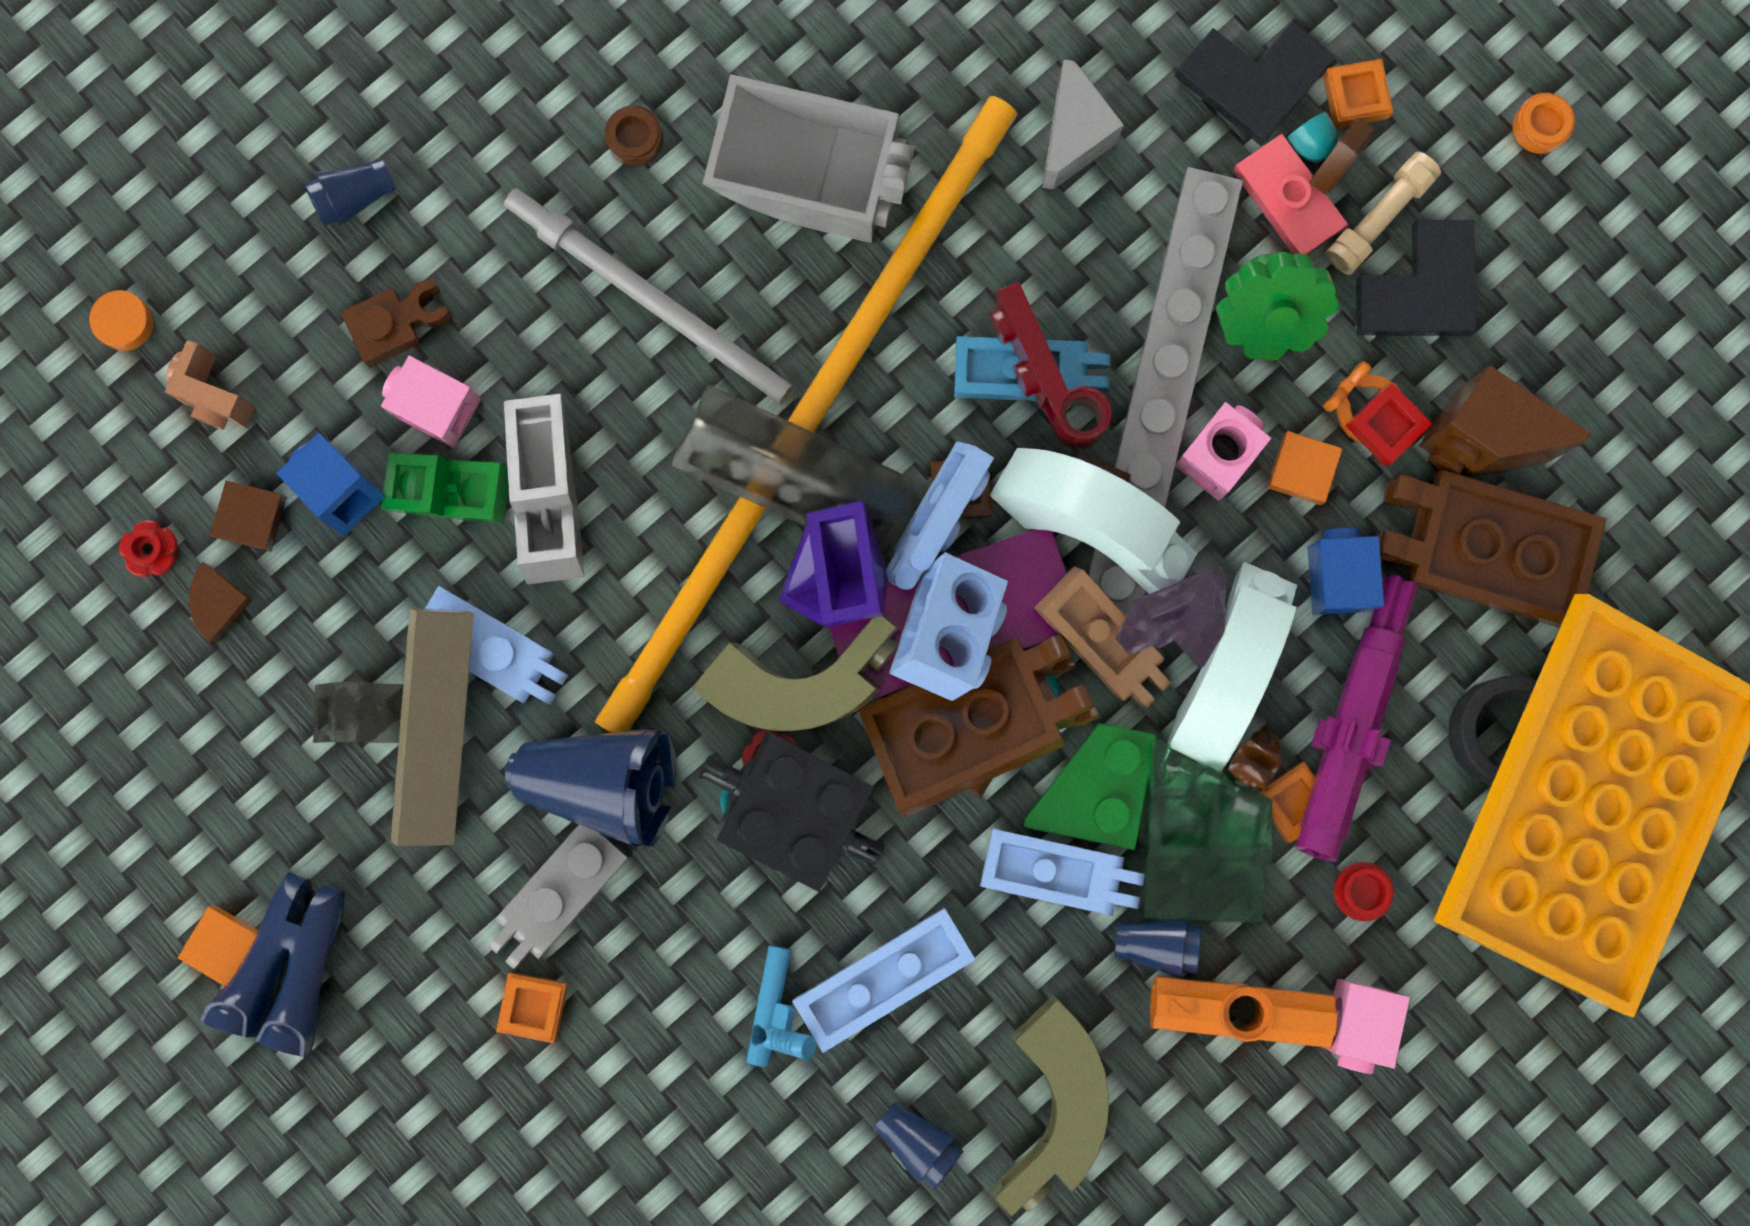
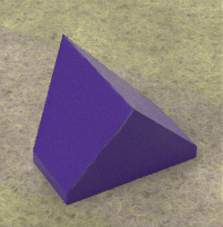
M864 501L806 513L807 525L778 601L825 628L882 616L888 579Z

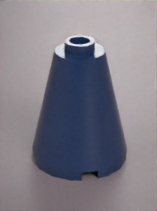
M647 728L527 742L520 746L517 753L510 755L505 768V782L512 789L513 796L517 801L632 846L651 847L662 836L671 810V806L661 805L664 786L675 787L676 756L673 741L669 734L661 733L663 730Z

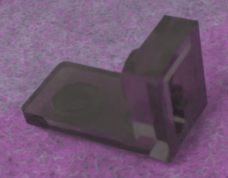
M333 682L315 685L313 743H399L403 684Z

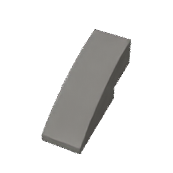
M561 393L504 401L509 500L515 513L518 567L527 585L584 577L574 472Z

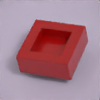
M1391 382L1384 386L1345 426L1386 467L1392 464L1432 423Z

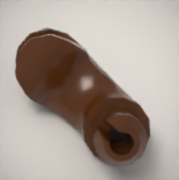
M1261 729L1254 732L1250 739L1244 740L1232 759L1228 771L1234 775L1236 781L1247 785L1249 788H1261L1266 791L1281 763V756L1277 754L1280 749V742L1276 734L1271 739L1266 736L1268 730Z

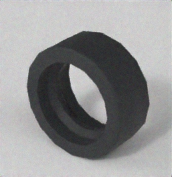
M1520 676L1494 678L1474 685L1458 699L1449 718V742L1456 761L1471 777L1492 786L1500 767L1499 764L1489 760L1481 751L1477 741L1476 722L1481 711L1492 701L1501 698H1517L1528 703L1537 682L1536 680Z

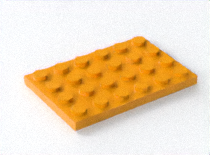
M1574 594L1433 922L1618 1013L1634 1018L1750 744V684L1592 595Z

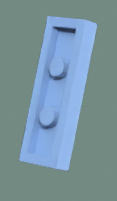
M942 908L794 998L792 1002L815 1038L822 1053L972 963L975 961V958L946 909Z

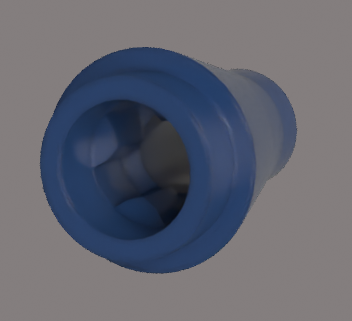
M381 158L369 163L315 172L316 179L304 183L307 194L323 226L336 221L341 226L385 194L396 190L389 171Z
M1188 919L1134 924L1118 922L1115 958L1127 959L1182 978V972L1197 974L1202 927L1187 925Z
M897 1102L893 1103L873 1129L885 1140L918 1184L924 1181L933 1189L940 1184L964 1153L953 1142L956 1136L905 1110Z

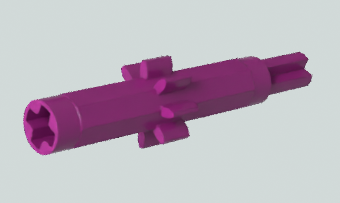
M1389 575V578H1384L1382 583L1384 607L1374 610L1369 627L1363 630L1335 717H1327L1326 721H1318L1311 747L1322 750V758L1300 825L1301 831L1295 848L1318 859L1332 862L1338 860L1343 840H1346L1367 769L1374 770L1375 766L1383 767L1391 740L1380 737L1381 732L1379 730L1401 662L1399 659L1405 643L1403 633L1418 588L1415 582L1404 581L1400 576Z

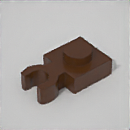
M424 280L417 283L411 289L408 298L403 301L400 300L398 293L393 288H390L340 312L363 362L369 368L421 344L415 328L421 325L432 328L441 327L453 318L446 306L432 312L424 310L425 300L440 292L434 280Z

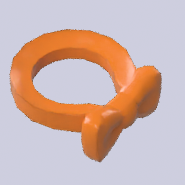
M1364 361L1359 363L1350 375L1340 382L1338 389L1323 405L1325 411L1332 412L1336 410L1340 427L1348 437L1358 443L1361 442L1345 426L1353 418L1350 403L1347 399L1348 394L1354 387L1381 390L1384 386L1391 383L1390 380L1384 377L1367 374L1371 366Z

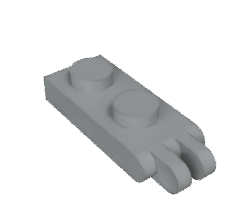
M578 825L497 916L495 921L503 928L489 943L488 947L498 954L514 937L520 944L505 961L510 967L516 969L530 953L539 960L620 870L630 856L606 835Z

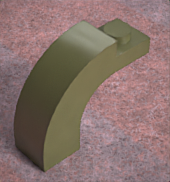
M885 614L873 617L832 666L815 676L803 679H793L780 675L767 667L741 644L729 642L692 689L722 713L749 726L774 731H797L822 727L855 713L882 690L865 673L870 667L879 672L893 657L899 645L894 638L901 631V628Z
M1054 995L1045 1001L1011 1035L1015 1043L1045 1074L1050 1087L1052 1101L1050 1119L1041 1138L991 1187L994 1198L1011 1217L1021 1207L1027 1212L1035 1208L1051 1191L1052 1185L1048 1181L1055 1174L1073 1192L1093 1166L1102 1146L1108 1123V1085L1101 1058L1086 1030Z

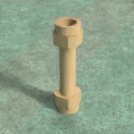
M1415 152L1394 175L1396 183L1354 230L1347 228L1326 251L1325 254L1329 262L1342 273L1351 275L1373 251L1370 246L1372 242L1413 197L1420 198L1441 175L1438 164L1428 155L1422 152Z

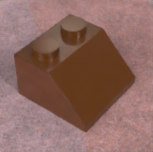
M1490 365L1454 392L1418 446L1430 454L1428 457L1429 461L1439 470L1449 471L1465 477H1475L1544 465L1584 444L1591 433Z

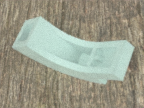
M1017 448L990 494L1025 529L1062 533L1099 550L1117 563L1155 600L1172 601L1197 555L1175 532L1180 521L1161 504L1123 479L1090 463L1064 454L1040 449Z
M1243 562L1235 576L1226 609L1209 654L1193 686L1177 711L1166 752L1220 775L1250 724L1282 653L1297 608L1292 605L1297 588L1296 584L1280 578L1272 572L1264 571Z

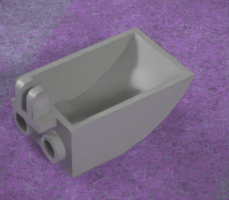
M730 74L702 184L732 201L773 218L805 228L872 243L876 226L887 227L892 203L900 205L902 203L915 146L907 145L906 139L898 138L899 113Z

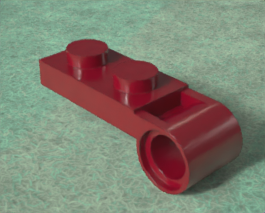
M1018 281L997 290L994 303L996 310L990 312V318L1000 342L1003 345L1011 342L1020 363L1013 365V369L1023 394L1027 398L1035 395L1040 409H1044L1056 437L1063 445L1072 449H1086L1093 446L1099 441L1111 420V406L1108 399L1099 390L1088 386L1077 387L1068 391L1020 282ZM1074 406H1085L1094 413L1097 425L1090 431L1076 430L1069 424L1066 411Z

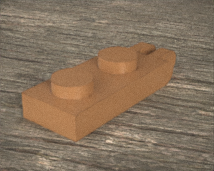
M1074 566L1034 607L1042 618L1058 635H1062L1064 641L1122 701H1125L1131 695L1141 706L1147 709L1155 699L1141 684L1148 679L1161 692H1164L1171 684L1157 668L1164 661L1163 656L1083 569Z

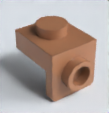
M187 340L182 352L176 353L169 363L166 373L168 385L165 393L183 404L193 407L194 409L190 417L205 424L224 430L227 422L230 421L248 428L256 407L238 395L206 384L216 355L202 345Z

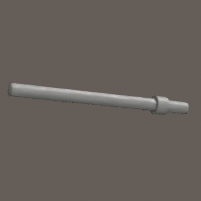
M514 188L509 193L504 202V207L538 230L537 237L556 251L561 248L566 250L777 403L781 404L793 387L792 384L575 230L576 223L557 209L550 212L518 188Z

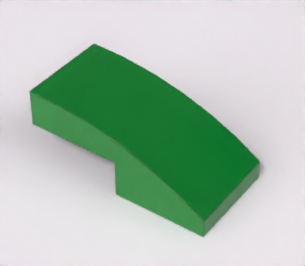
M388 453L383 488L385 497L382 499L381 509L427 517L504 524L509 492L508 467L505 464L496 462L449 460L438 455Z

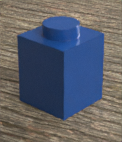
M320 433L316 434L308 443L297 448L291 455L289 462L276 473L317 518L343 537L385 497L345 453Z
M1359 528L1330 529L1324 531V539H1320L1307 547L1312 615L1364 613L1384 607L1379 536L1360 537Z

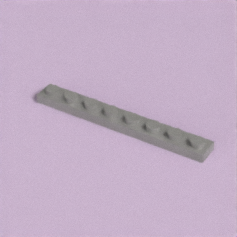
M1188 167L1184 174L1114 463L1115 468L1131 474L1128 483L1153 498L1164 508L1169 494L1243 180ZM1094 548L1088 576L1129 620L1137 621L1145 590L1117 563Z

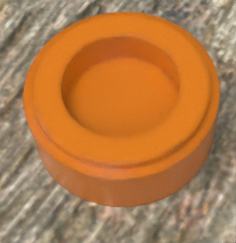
M1539 93L1527 99L1515 113L1512 123L1513 134L1517 142L1527 151L1536 154L1550 153L1558 149L1571 136L1575 127V115L1570 104L1564 98L1553 93Z
M122 290L111 291L102 295L94 303L89 317L90 327L95 337L107 346L119 351H130L143 345L150 337L154 326L153 314L149 306L134 294Z

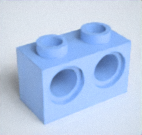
M946 552L937 558L931 567L923 571L920 576L889 674L951 701L974 688H979L984 682L991 665V657L986 654L991 636L995 635L1000 629L1006 615L1007 605L1002 602L1008 581ZM955 594L965 600L969 613H966L958 606ZM939 646L944 647L950 653L953 667L943 661L939 653Z

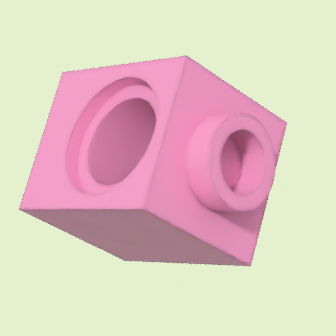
M408 356L403 367H395L386 379L382 390V396L385 399L381 407L394 418L455 448L481 398L471 387Z
M1225 402L1176 462L1175 467L1219 501L1232 489L1271 440V437L1262 431L1264 423L1253 412L1240 405H1237L1234 409ZM1226 435L1231 437L1238 446V458L1227 461L1217 456L1212 446L1214 436Z
M1337 978L1334 991L1338 1013L1336 1035L1333 1038L1331 1048H1323L1339 1055L1337 1065L1350 1070L1373 1074L1375 1064L1395 1069L1410 997Z

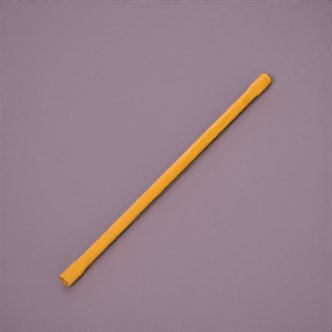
M995 96L988 97L964 135L962 145L633 667L620 680L594 721L602 728L613 733L630 731L650 700L652 689L982 165L993 155L1017 117L1016 110L1006 101Z

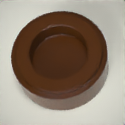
M626 106L614 112L607 121L605 140L612 156L618 162L631 167H639L652 162L659 155L663 146V133L657 117L651 111L641 106Z

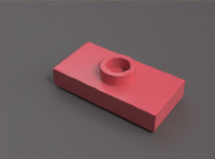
M1283 134L1234 167L1233 173L1238 179L1243 180L1242 185L1293 255H1309L1344 231L1348 226V223L1329 197L1309 183L1313 175Z

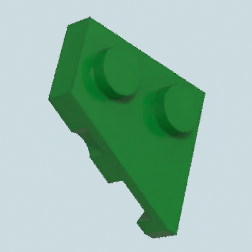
M1101 723L1096 724L1074 756L1065 764L1052 781L1053 783L1025 816L1022 827L1135 850L1156 735Z

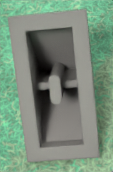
M1063 60L1058 80L1042 188L1055 189L1115 146L1124 126L1078 64L1071 60Z

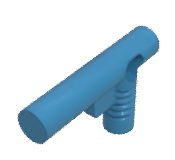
M776 945L768 946L746 1059L748 1064L769 1067L772 1050L809 1060L815 1053L816 1040L814 1037L791 1031L794 1007L781 1003L791 955L790 948Z

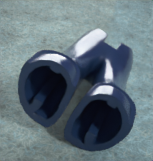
M290 872L287 873L269 904L258 933L243 962L226 986L205 1007L200 1021L226 1033L245 1038L257 1037V1042L276 1051L303 1058L310 1057L316 1036L318 1002L323 974L343 917L345 891L328 885H322L314 895L301 926L300 922L311 896L312 882L308 878ZM289 957L288 969L285 975L284 982L282 984L278 997L270 1011L272 1001L276 994L283 970Z

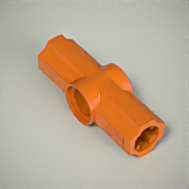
M1154 975L1149 1004L1150 1027L1154 1029L1227 1036L1244 1042L1263 1040L1331 1048L1333 1038L1336 1035L1338 1013L1335 996L1330 994L1257 987L1241 982L1221 983ZM1241 996H1250L1255 1004L1254 1018L1245 1026H1233L1229 1019L1230 1005Z

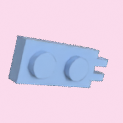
M956 441L894 548V556L886 569V576L891 584L903 590L913 588L923 571L931 567L938 553L947 550L958 535L960 529L958 519L969 501H974L981 495L989 481L990 473L987 469L994 457L974 445Z
M438 586L425 609L466 610L474 613L469 672L524 704L531 694L551 705L556 695L537 684L543 674L561 685L564 684L568 677L566 673L549 664L554 653Z
M991 829L980 887L1113 916L1115 904L1138 909L1140 897L1119 893V882L1123 881L1143 886L1145 874L1122 869L1124 857Z

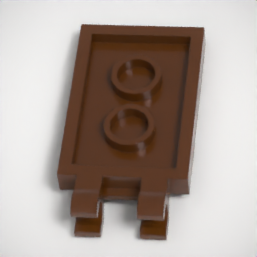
M1445 470L1434 474L1432 484L1404 475H1399L1397 481L1388 480L1383 502L1400 508L1415 509L1416 514L1410 537L1387 530L1384 531L1383 535L1374 534V536H1379L1381 561L1411 566L1407 581L1415 582L1419 587L1558 628L1561 627L1574 594H1588L1607 518Z
M1061 634L1050 637L1024 651L1018 637L987 650L986 654L991 657V665L984 682L979 688H974L953 701L913 684L858 710L897 810L904 818L1066 746L1060 729L1082 726L1099 717L1084 685L1072 688L1056 698L1052 693L1046 677L1058 676L1076 667Z

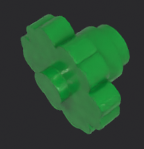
M1277 252L1276 254H1262L1254 257L1244 264L1238 273L1228 278L1225 282L1228 297L1217 304L1216 311L1225 341L1228 344L1241 345L1245 356L1249 359L1262 358L1275 361L1280 359L1288 348L1292 351L1304 352L1315 341L1324 337L1329 330L1325 318L1337 311L1339 303L1335 295V286L1328 270L1323 268L1315 269L1310 257L1306 254L1293 255L1288 252Z

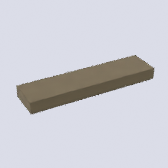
M410 608L391 831V842L396 846L454 845L474 617V613L466 610Z

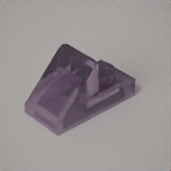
M1218 565L1136 599L1115 639L1129 655L1152 645L1155 648H1161L1174 640L1198 667H1204L1223 636L1225 629L1226 573Z

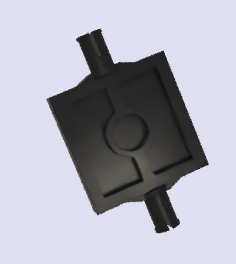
M768 731L754 757L740 771L714 758L712 755H709L705 760L704 764L723 773L724 776L721 777L702 767L699 778L729 792L727 795L726 811L712 836L716 841L820 892L835 861L844 852L869 863L871 866H875L879 862L880 858L862 849L861 846H865L882 855L885 845L856 831L858 816L873 789V786Z

